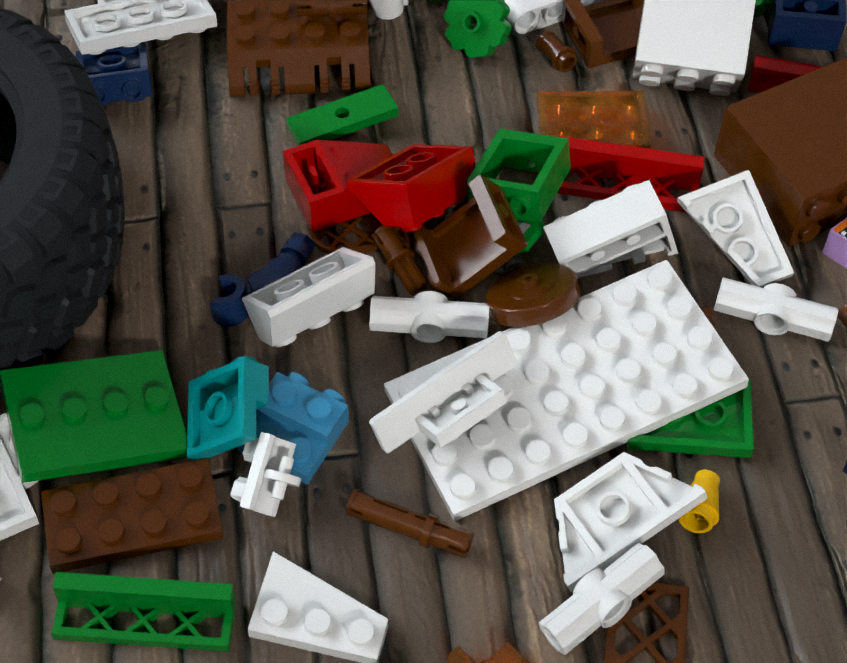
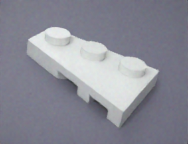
M749 170L678 197L677 202L752 285L763 288L768 284L793 276V268Z
M273 551L248 626V635L252 638L355 662L379 663L388 629V618Z

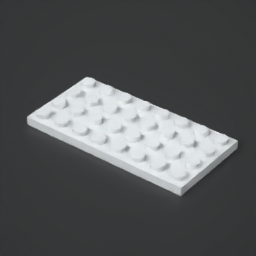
M664 260L580 297L569 311L551 321L534 326L512 327L503 331L507 335L517 364L492 382L504 390L508 402L495 410L492 415L482 419L462 433L458 439L442 448L422 432L417 433L410 439L455 522L625 444L632 437L649 433L668 424L670 421L686 416L736 393L748 386L749 378L667 260ZM487 339L384 383L385 392L390 402L393 404Z

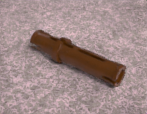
M357 489L352 492L347 503L346 515L419 541V545L425 548L433 546L465 559L473 543L474 532L440 521V516L432 513L429 516L417 513Z

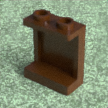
M563 0L561 23L587 68L636 56L644 0H609L585 7L580 0Z
M481 174L468 183L474 198L434 229L428 230L422 227L413 231L417 241L415 245L416 250L424 259L429 271L427 273L429 282L436 290L444 291L457 298L528 246L502 187Z

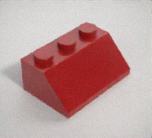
M412 144L346 180L347 188L384 226L400 227V230L404 232L415 231L422 228L423 223L427 220L443 215L448 207L460 204L466 200V196L469 195L467 180L476 167L473 147Z

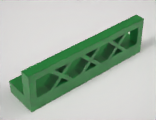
M56 572L52 589L58 604L51 631L53 640L230 651L237 604L233 584ZM69 607L88 609L94 616L92 620L81 628L65 627ZM119 611L132 612L138 620L125 631L113 630L106 622ZM163 614L175 615L182 623L169 634L157 633L150 625ZM207 617L223 618L221 638L201 636L194 627ZM100 625L103 627V629H96ZM187 632H189L192 636L184 635V634L187 633Z

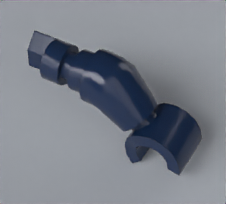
M294 232L290 239L285 242L280 254L276 258L271 259L265 267L246 276L247 282L236 275L225 274L218 276L224 297H216L209 304L215 322L225 327L235 326L244 322L249 315L241 298L302 268L310 257L316 243L307 235Z

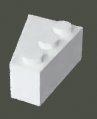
M649 180L628 186L618 194L604 200L595 201L588 207L571 215L561 216L553 223L543 227L559 264L574 270L577 278L612 270L611 263L632 259L634 264L646 261L645 255L664 250L667 256L678 254L667 215Z

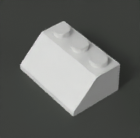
M342 247L241 298L259 340L272 347H282L297 339L296 334L308 328L317 329L328 324L331 321L330 317L336 313L352 311L364 304L363 299L373 295L375 291V261L372 256Z

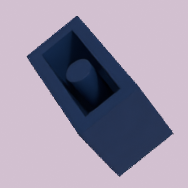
M773 0L768 18V45L837 51L846 25V1Z

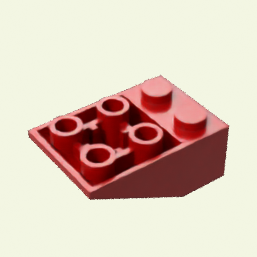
M314 140L282 151L286 182L311 231L315 232L371 213L347 188L346 180L392 156L393 154L387 144Z

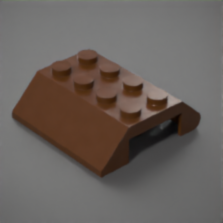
M296 0L227 1V62L230 97L246 95L244 68H248L250 95L258 96L260 81L257 68L271 67L270 90L272 95L281 94L279 67H284L286 95L315 94L314 65H319L321 93H329L330 77L328 76L327 65L341 64L340 86L343 92H350L349 64H354L356 92L370 89L367 14L336 15V18L329 19V15L297 17Z

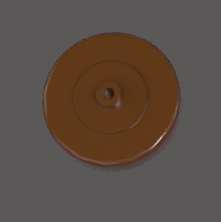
M555 263L535 264L512 271L498 279L486 294V304L489 306L491 318L501 325L509 327L534 326L551 321L569 311L578 301L581 290L577 275L571 268Z

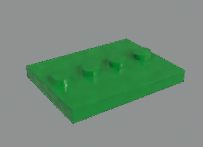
M162 350L0 370V386L21 483L187 458V434Z

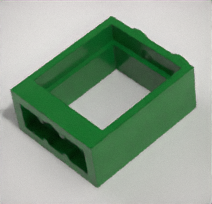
M500 128L467 180L469 201L474 198V195L468 183L481 174L502 187L515 218L541 222L571 169L569 139ZM502 167L539 173L532 185L496 179Z

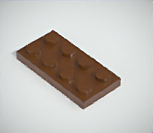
M209 458L41 491L49 567L52 574L224 539Z

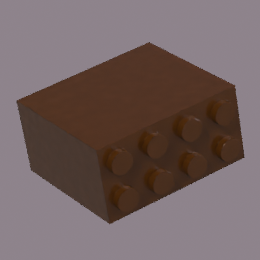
M847 58L743 99L725 108L714 157L730 176L747 170L750 171L774 228L788 247L801 241L808 242L819 233L835 227L847 218Z

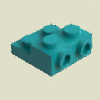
M242 356L235 358L233 362L218 369L208 370L204 375L188 382V459L200 460L211 458L256 440V409L269 405V366L259 363L253 357Z

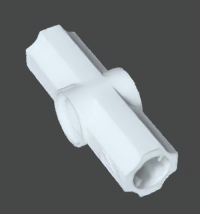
M724 277L722 278L714 306V311L754 321L757 329L769 335H782L787 331L827 342H829L838 315V308L798 298L795 291L784 284L772 283L761 288Z
M435 291L420 292L414 298L372 296L369 328L370 331L411 333L412 337L425 343L439 342L445 336L487 339L489 306L486 303L448 301L445 295Z
M637 543L604 571L597 568L587 573L575 586L573 595L539 622L540 630L555 650L565 656L600 626L608 628L621 620L630 609L632 600L665 574L664 566L647 545Z

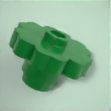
M450 0L448 9L444 13V19L450 25L445 35L451 42L453 49L465 50L469 58L491 56L494 53L495 47L506 44L507 36L511 32V24L505 20L510 13V8L504 0Z

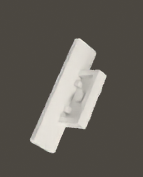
M498 331L372 417L369 423L381 448L386 453H390L419 432H422L442 448L458 439L462 433L482 419L489 417L495 410L507 403L508 400L504 390L492 382L517 364L507 335Z

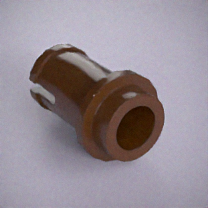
M546 31L540 35L536 42V47L552 61L553 68L562 72L570 71L577 63L575 49L571 46H566L556 37L554 32Z

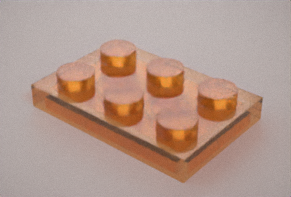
M644 91L537 92L539 134L555 137L560 135L650 149L651 142Z

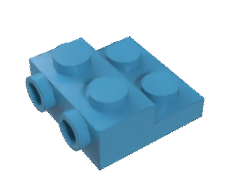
M277 372L269 383V405L257 409L256 438H259L260 433L264 432L295 443L296 447L292 457L294 463L290 475L301 478V482L308 485L349 423L348 405L345 404L343 396L332 389H325L322 393L311 388L309 381L298 373L292 372L287 377ZM245 444L237 447V450L243 453Z

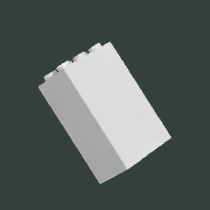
M644 0L632 79H639L640 84L647 86H659L660 82L674 84L675 89L683 91H693L695 87L709 89V93L719 96H728L730 92L736 93L745 75L756 0Z

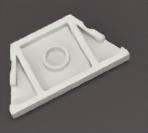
M623 452L555 498L556 518L559 523V543L565 571L563 574L564 582L570 592L574 590L577 583L587 573L597 568L606 569L637 543H644L708 499L706 491L699 485L694 484L692 487L672 478L670 472L659 467H649L641 459Z

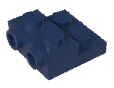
M141 42L135 47L122 46L108 49L97 55H82L80 51H76V58L80 61L98 93L99 101H101L103 106L108 105L110 102L121 100L139 102L146 97L153 96L146 42Z

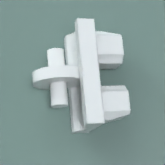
M261 432L259 438L245 444L242 453L244 460L252 463L248 478L239 477L236 479L230 494L232 498L240 502V507L276 517L280 500L284 498L287 485L299 487L301 483V478L290 475L294 463L292 457L296 447L295 443L280 439L269 433Z

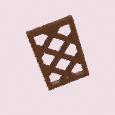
M654 582L638 595L642 602L629 610L616 624L606 628L604 663H628L644 650L656 663H668L652 645L668 632L677 639L676 658L670 663H685L689 587ZM663 596L679 597L678 615L672 620L656 603ZM646 608H649L664 626L646 638L631 619ZM624 625L639 644L621 656L615 649L616 630Z

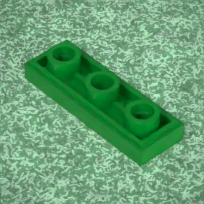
M384 84L287 117L286 127L297 146L314 140H333L397 117L398 106Z

